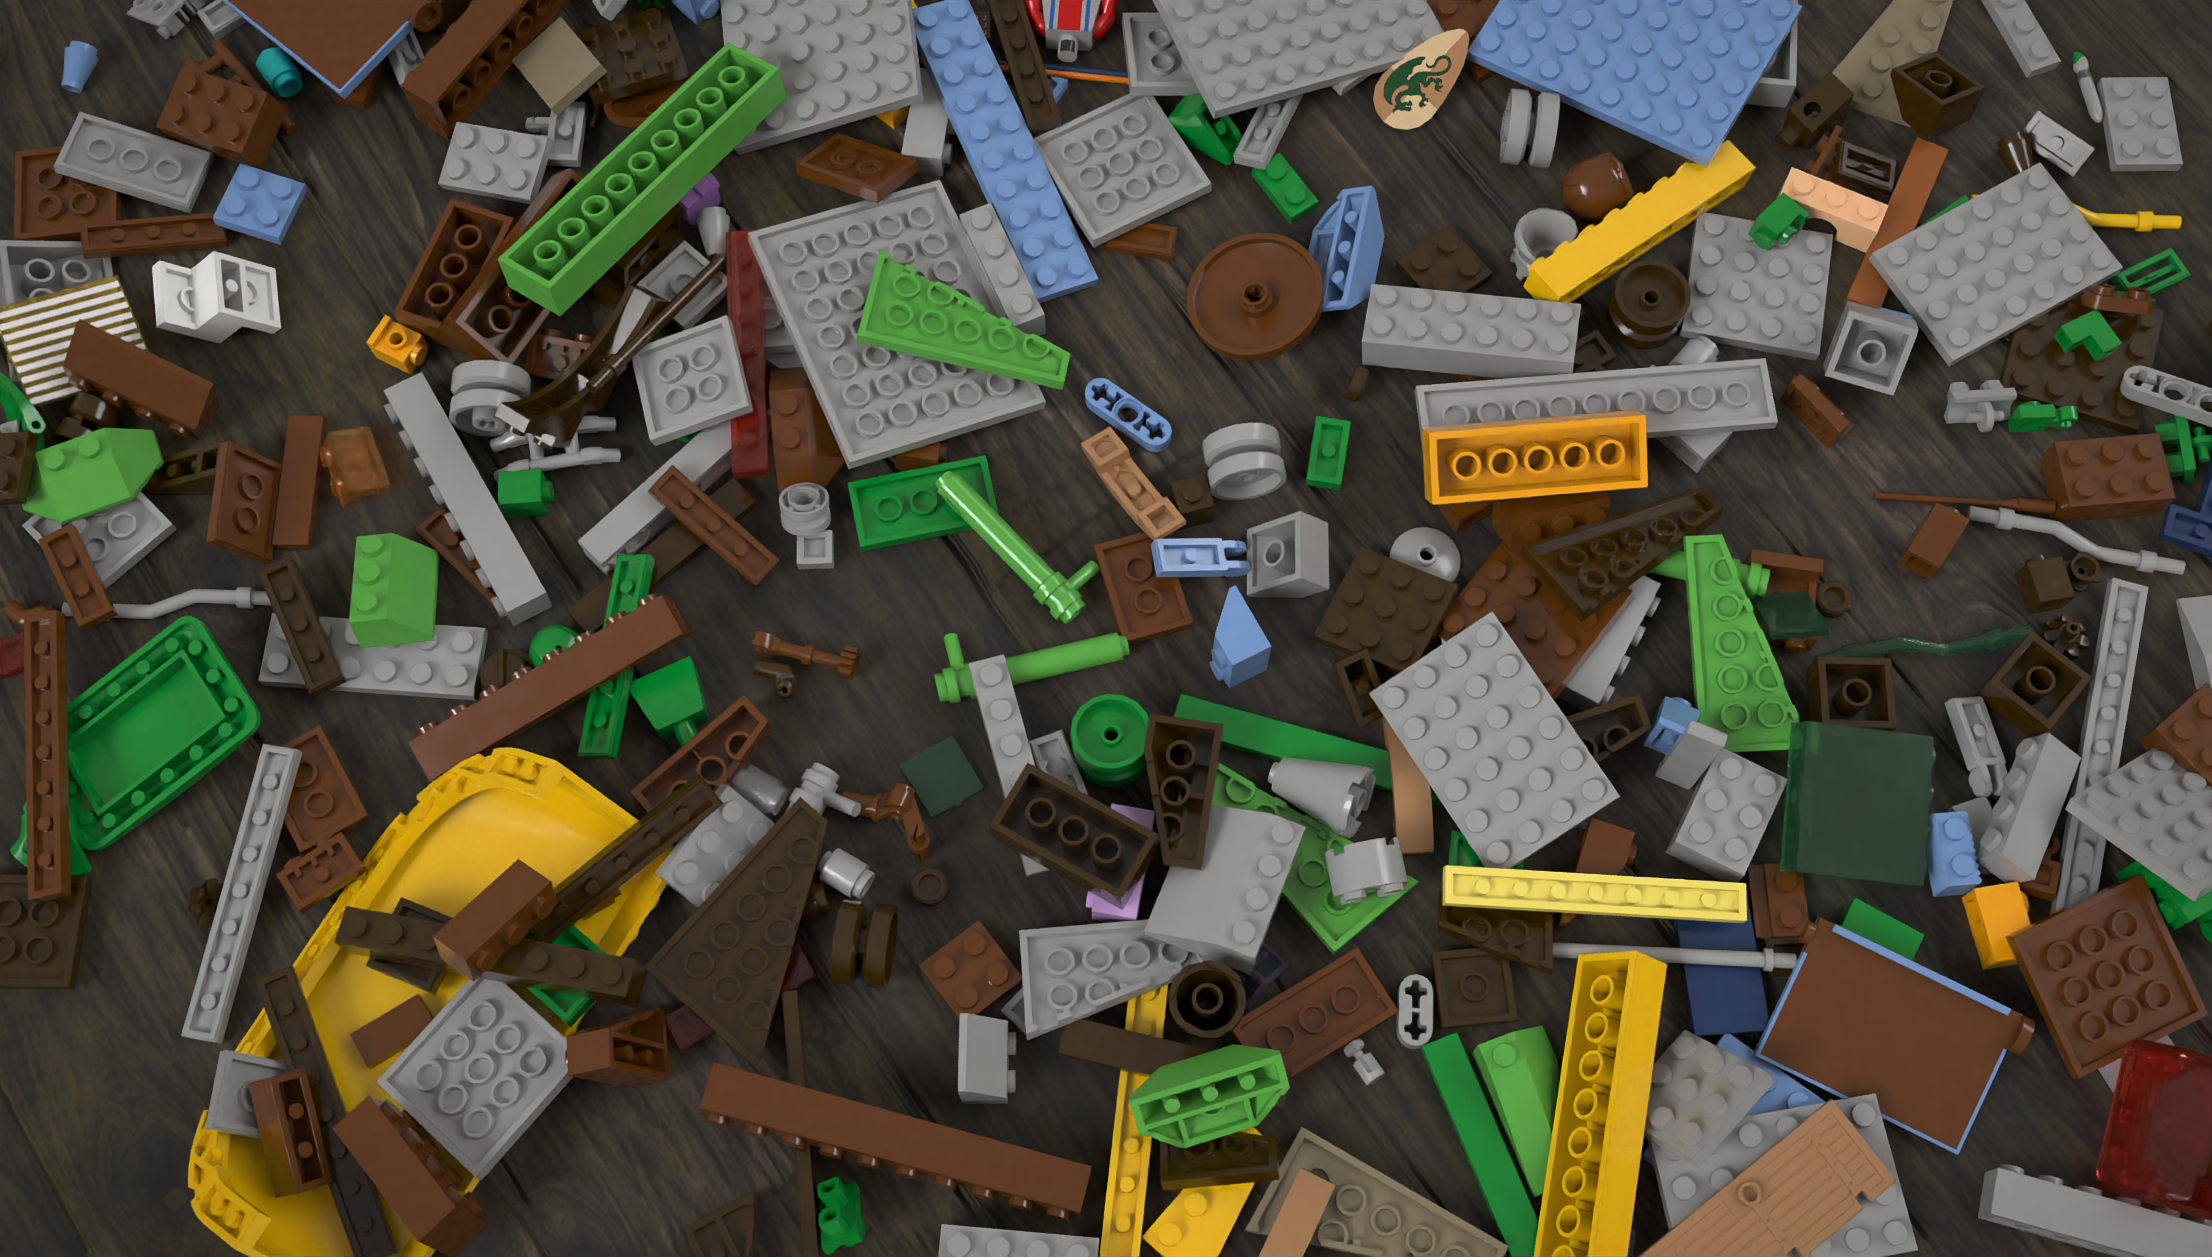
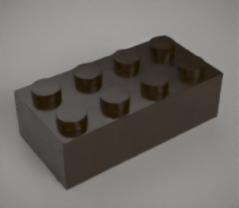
M1029 763L1026 764L989 825L992 837L995 840L1121 910L1124 909L1160 847L1159 834Z

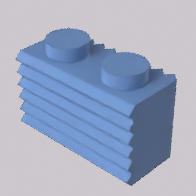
M1965 811L1931 814L1919 824L1934 897L1964 895L1983 880L1979 877L1981 872L1977 870L1979 864L1975 861L1978 857L1974 855L1977 850L1973 848L1975 844L1971 841L1973 835L1969 833L1972 828L1968 826L1971 821L1967 819L1969 814Z

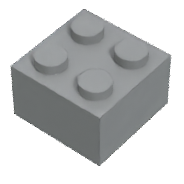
M1847 300L1823 364L1825 376L1894 396L1919 331L1916 320Z

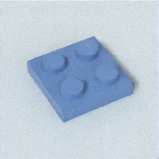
M240 163L213 216L214 223L224 228L281 245L307 192L305 183Z

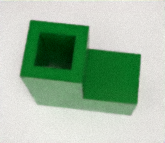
M2098 309L2062 325L2053 335L2065 353L2084 345L2095 362L2113 354L2122 344Z

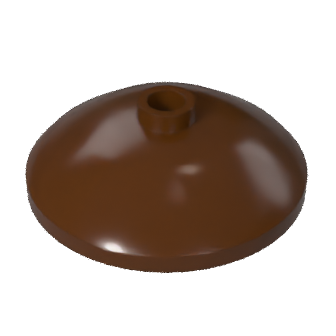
M689 71L690 77L604 103L606 116L616 125L628 129H636L695 73Z

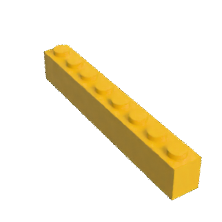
M1729 140L1721 144L1708 168L1696 162L1692 163L1690 160L1679 167L1675 175L1669 179L1666 176L1662 177L1646 194L1639 192L1623 209H1613L1597 226L1590 224L1571 243L1569 240H1566L1548 258L1545 259L1542 256L1535 260L1528 268L1529 275L1523 287L1535 300L1571 303L1697 219L1703 212L1709 211L1744 188L1756 167Z

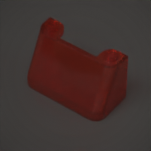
M2135 1039L2127 1045L2122 1056L2098 1160L2097 1181L2101 1188L2108 1192L2212 1220V1179L2205 1178L2212 1150V1056L2187 1048L2144 1039Z

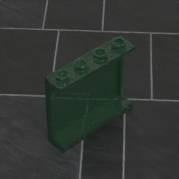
M1812 721L1791 723L1780 872L1807 873L1900 884V886H1924V878L1928 873L1926 844L1931 833V826L1928 821L1929 804L1933 798L1931 770L1936 759V752L1933 747L1934 737Z

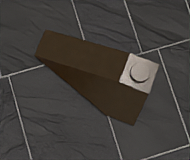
M1150 713L1144 754L1163 864L1165 866L1201 871L1223 740V724Z

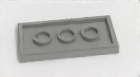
M79 112L54 164V169L56 173L191 213L213 164L214 154L187 144Z

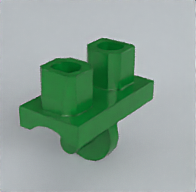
M2174 415V420L2154 424V433H2159L2162 446L2177 445L2178 452L2165 454L2170 477L2182 476L2183 483L2194 482V472L2196 471L2194 454L2198 455L2200 463L2210 461L2209 452L2212 451V435H2206L2205 428L2200 426L2193 429L2194 437L2191 438L2188 420Z
M834 1177L817 1185L818 1197L820 1198V1214L818 1216L823 1251L828 1255L841 1245L852 1247L862 1242L866 1225L861 1217L860 1188L856 1182L853 1181L844 1185L839 1177Z

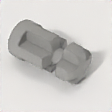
M1358 1038L1345 1046L1344 1053L1347 1058L1354 1055L1356 1061L1353 1066L1366 1086H1369L1380 1079L1385 1072L1371 1052L1364 1054L1361 1051L1365 1044Z

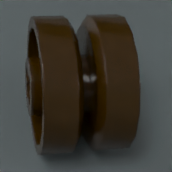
M1644 260L1627 267L1616 281L1607 303L1606 320L1610 331L1619 341L1633 348L1649 350L1665 345L1674 338L1690 306L1691 290L1686 278L1675 267L1663 261Z
M844 899L841 902L832 941L831 980L833 983L853 985L858 979L862 967L863 980L867 987L880 989L888 987L897 942V905L878 903L872 909L868 920L867 909L863 901Z

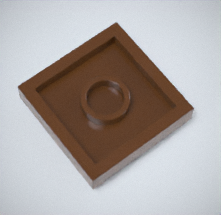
M979 920L918 965L958 1020H960V1013L980 1016L1023 983L1022 975Z

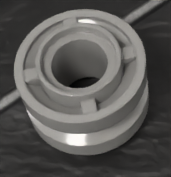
M810 482L793 484L784 489L779 496L783 528L797 536H811L824 531L831 522L827 490L818 484Z

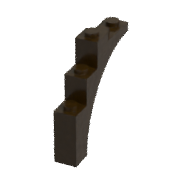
M629 284L602 330L565 372L549 385L530 396L517 401L501 402L495 416L506 422L505 428L519 436H525L526 433L534 436L533 442L545 449L553 450V447L568 448L584 414H587L588 411L602 412L618 379L622 375L635 376L632 359L626 364L627 369L617 379H611L597 394L591 393L587 389L586 383L602 369L601 364L611 354H617L669 301L643 286Z

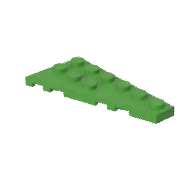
M881 249L879 250L857 334L858 343L1056 389H1063L1070 358L1069 352L1036 334H1026L1014 327L1013 322L1003 316L1000 319L985 311V306L940 281L932 282L918 274V269L909 264L903 266L890 259L889 253Z

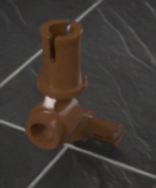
M897 783L894 784L893 789L889 790V792L884 794L877 793L876 796L851 792L850 790L844 791L843 797L861 804L859 816L870 817L873 822H878L886 817L895 820L903 819L908 836V845L910 850L914 852L915 859L918 861L920 857L921 861L929 859L931 841L929 835L925 832L914 797L915 791L912 787Z

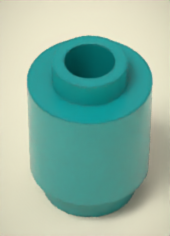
M280 47L267 48L260 53L256 61V67L271 90L281 97H291L297 94L303 86L302 75L289 55Z

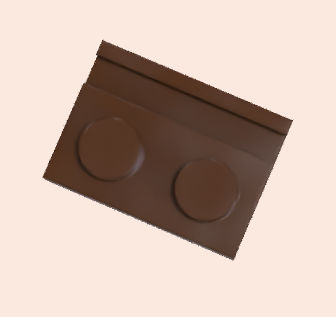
M1801 863L1749 864L1745 873V881L1755 941L1772 937H1800L1803 927L1809 921Z

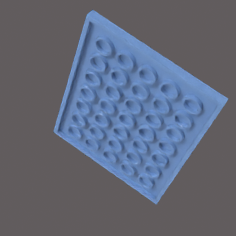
M1500 0L1468 49L1467 59L1536 91L1557 93L1560 96V101L1708 168L1799 17L1802 6L1789 0Z

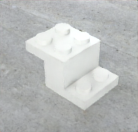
M213 251L192 269L160 260L152 266L157 328L219 344L242 326L271 334L281 329L275 268Z

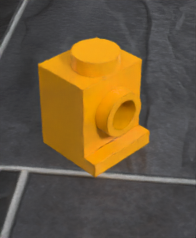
M387 315L382 318L366 342L377 359L410 375L416 366L423 363L429 348L421 334L393 321Z

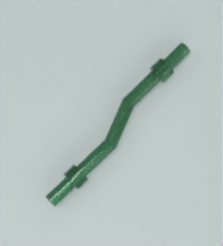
M2029 624L2003 630L2001 627L1984 630L1981 635L1946 643L1907 636H1896L1861 645L1858 642L1845 644L1839 650L1815 655L1814 659L1817 656L1869 658L1900 650L1950 657L1985 648L1989 651L2005 648L2006 643L2023 640L2032 631V628Z

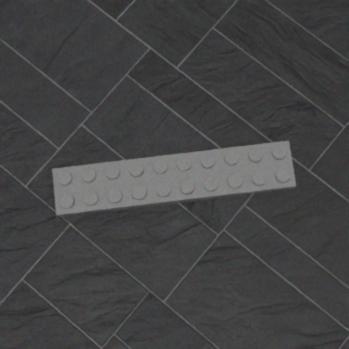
M1766 358L1419 385L1415 388L1421 442L1423 427L1636 410L1646 415V438L1775 428L1778 423Z

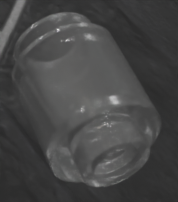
M753 765L749 766L746 770L741 768L735 775L731 785L737 793L764 814L770 812L776 815L785 804L789 794V789L783 786L781 780Z

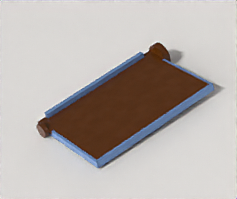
M224 0L229 8L343 99L364 80L414 27L421 32H428L438 25L442 17V7L435 0Z
M1818 917L1815 923L1808 921L1799 937V941L1805 945L1759 1040L1754 1055L1842 1099L1875 1093L1883 1119L1958 1155L2006 1051L2016 1055L2024 1051L2034 1032V1020L1821 917Z

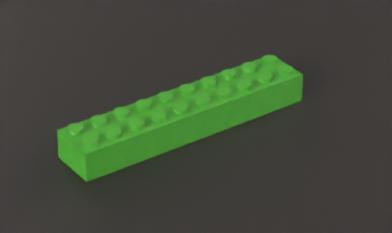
M728 42L498 258L508 286L561 316L786 98L780 69Z

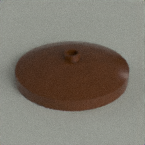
M1273 233L1245 234L1222 243L1200 262L1188 286L1187 310L1197 335L1214 352L1239 361L1266 360L1291 350L1312 331L1323 309L1324 283L1315 259L1298 242Z

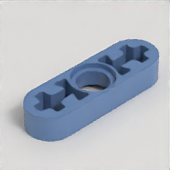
M1096 378L1087 384L1085 388V403L1092 412L1148 451L1160 452L1169 446L1172 429L1166 419L1108 379ZM1103 391L1107 392V400L1104 398H1100L1098 401L1095 400L1094 392L1101 394ZM1110 402L1114 405L1112 411H1110ZM1124 408H1132L1138 413V417L1132 422H1124L1119 418L1118 413ZM1145 418H1146V427H1144V426L1142 425ZM1158 429L1162 430V439L1157 436L1153 440L1150 439L1149 430L1152 432H1156Z

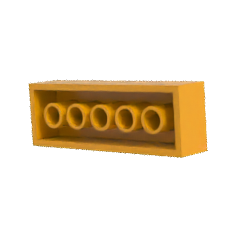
M1636 410L1422 428L1425 498L1432 505L1648 487L1646 415Z

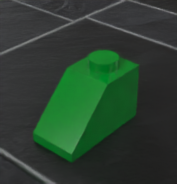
M1201 93L1184 96L1168 117L1171 124L1185 144L1224 165H1231L1234 161L1233 155L1243 137L1229 115L1213 119Z

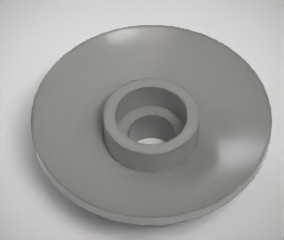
M1419 527L1404 532L1396 539L1390 551L1389 558L1452 583L1460 569V554L1457 546L1449 536L1434 528ZM1428 552L1433 558L1431 560H1424L1421 558L1420 553Z

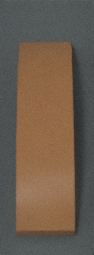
M1111 427L1081 443L1087 458L1109 491L1132 520L1153 540L1162 539L1186 525V520L1167 496L1163 498L1130 458L1129 449Z
M1383 715L1385 747L1388 750L1394 807V837L1399 838L1402 855L1433 854L1434 835L1430 784Z
M1300 1167L1258 1257H1303L1335 1184Z

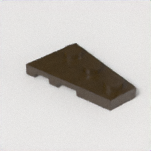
M1439 891L1437 932L1551 975L1553 971V912L1442 906L1443 891Z
M1238 1131L1187 1148H1180L1160 1141V1182L1163 1191L1280 1180L1277 1139L1273 1137Z

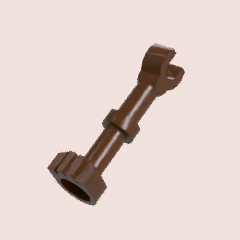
M756 631L752 643L753 646H756L755 652L799 659L802 664L812 666L815 663L838 669L841 678L849 680L855 678L860 661L859 649L848 645L838 655L818 650L817 646L807 643L805 646L786 642L762 631Z

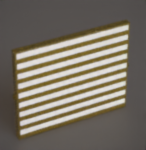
M117 275L0 306V338L8 355L7 361L12 364L25 397L34 407L73 397L79 392L86 393V391H82L68 382L69 378H67L63 369L70 341L79 319L149 352L139 329V321L134 317Z

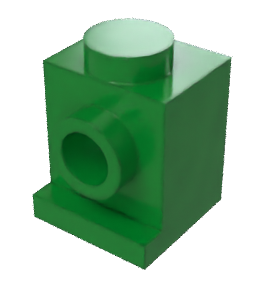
M1783 192L1756 218L1748 235L1753 238L1760 248L1770 251L1778 243L1784 245L1794 234L1797 235L1810 214Z

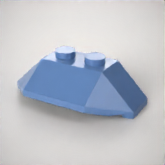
M1372 185L1343 189L1336 197L1338 201L1326 211L1313 229L1309 253L1315 259L1324 283L1325 294L1322 312L1354 307L1369 298L1371 285L1375 284L1385 236L1376 191Z

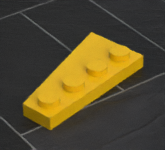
M1254 1127L1240 1131L1262 1135ZM1255 1182L1183 1189L1146 1231L1142 1239L1162 1257H1218Z

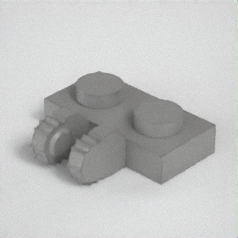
M573 102L558 116L551 110L550 117L527 118L525 128L529 132L548 134L537 136L548 137L553 142L547 166H581L588 114L586 102Z

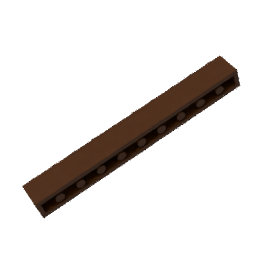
M713 1062L699 1107L700 1115L706 1116L705 1122L715 1126L727 1128L729 1123L744 1126L743 1132L748 1135L766 1138L767 1133L782 1137L781 1143L795 1148L803 1149L806 1143L820 1147L819 1153L831 1158L842 1159L843 1154L858 1158L857 1164L864 1167L880 1169L882 1164L896 1168L895 1174L904 1178L917 1180L919 1175L933 1178V1185L940 1188L955 1190L956 1185L972 1189L971 1195L980 1199L992 1201L994 1195L1009 1199L1008 1205L1020 1210L1031 1211L1032 1206L1046 1209V1216L1061 1221H1069L1070 1216L1076 1218L1080 1214L1092 1166L715 1062Z

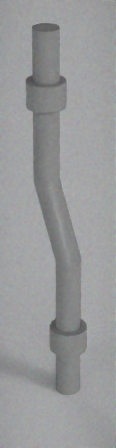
M1969 506L1967 518L1970 520L1995 524V528L2011 530L2013 527L2053 534L2078 551L2088 553L2096 560L2134 566L2136 571L2153 573L2156 570L2182 575L2185 570V561L2158 557L2156 552L2140 550L2139 553L2098 546L2059 521L2015 514V510L2001 507L1998 510Z
M237 587L236 590L191 589L151 605L113 604L118 614L113 618L155 619L195 603L236 604L237 608L272 605L266 591H256L254 587ZM64 602L62 613H65V616H73L68 603Z

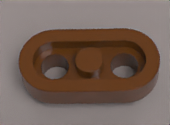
M2093 283L2092 288L2084 289L2081 304L2099 310L2150 315L2153 312L2156 301L2155 298L2149 296L2150 291L2143 288L2129 287L2128 291L2125 292L2114 290L2115 287L2112 285Z

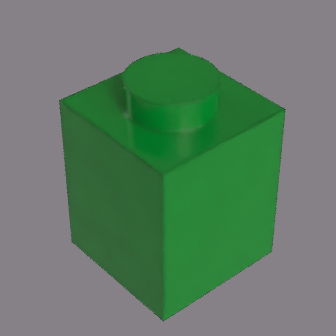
M541 469L498 472V505L506 518L548 515V502H553L554 489L552 482L547 481Z

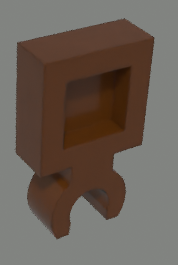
M2054 838L2050 848L2046 849L2035 880L2018 883L2021 892L2033 897L2053 901L2057 891L2062 864L2052 860L2060 848V840L2058 838Z

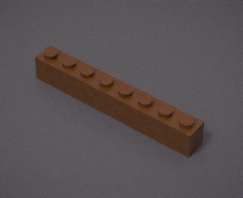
M652 593L637 602L639 608L631 613L626 614L625 611L611 616L605 621L607 626L595 633L591 629L574 638L576 645L565 651L562 648L551 651L542 657L544 663L533 670L531 666H527L510 676L513 681L501 688L499 684L494 685L479 694L481 700L469 706L468 703H464L448 712L449 719L440 724L437 721H433L419 728L416 731L419 736L408 743L429 781L437 779L460 762L476 754L484 755L691 635L671 596H658L657 593Z

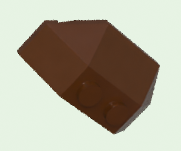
M804 367L772 369L770 372L769 399L774 462L779 494L787 487L803 482L815 483L826 488L846 462Z

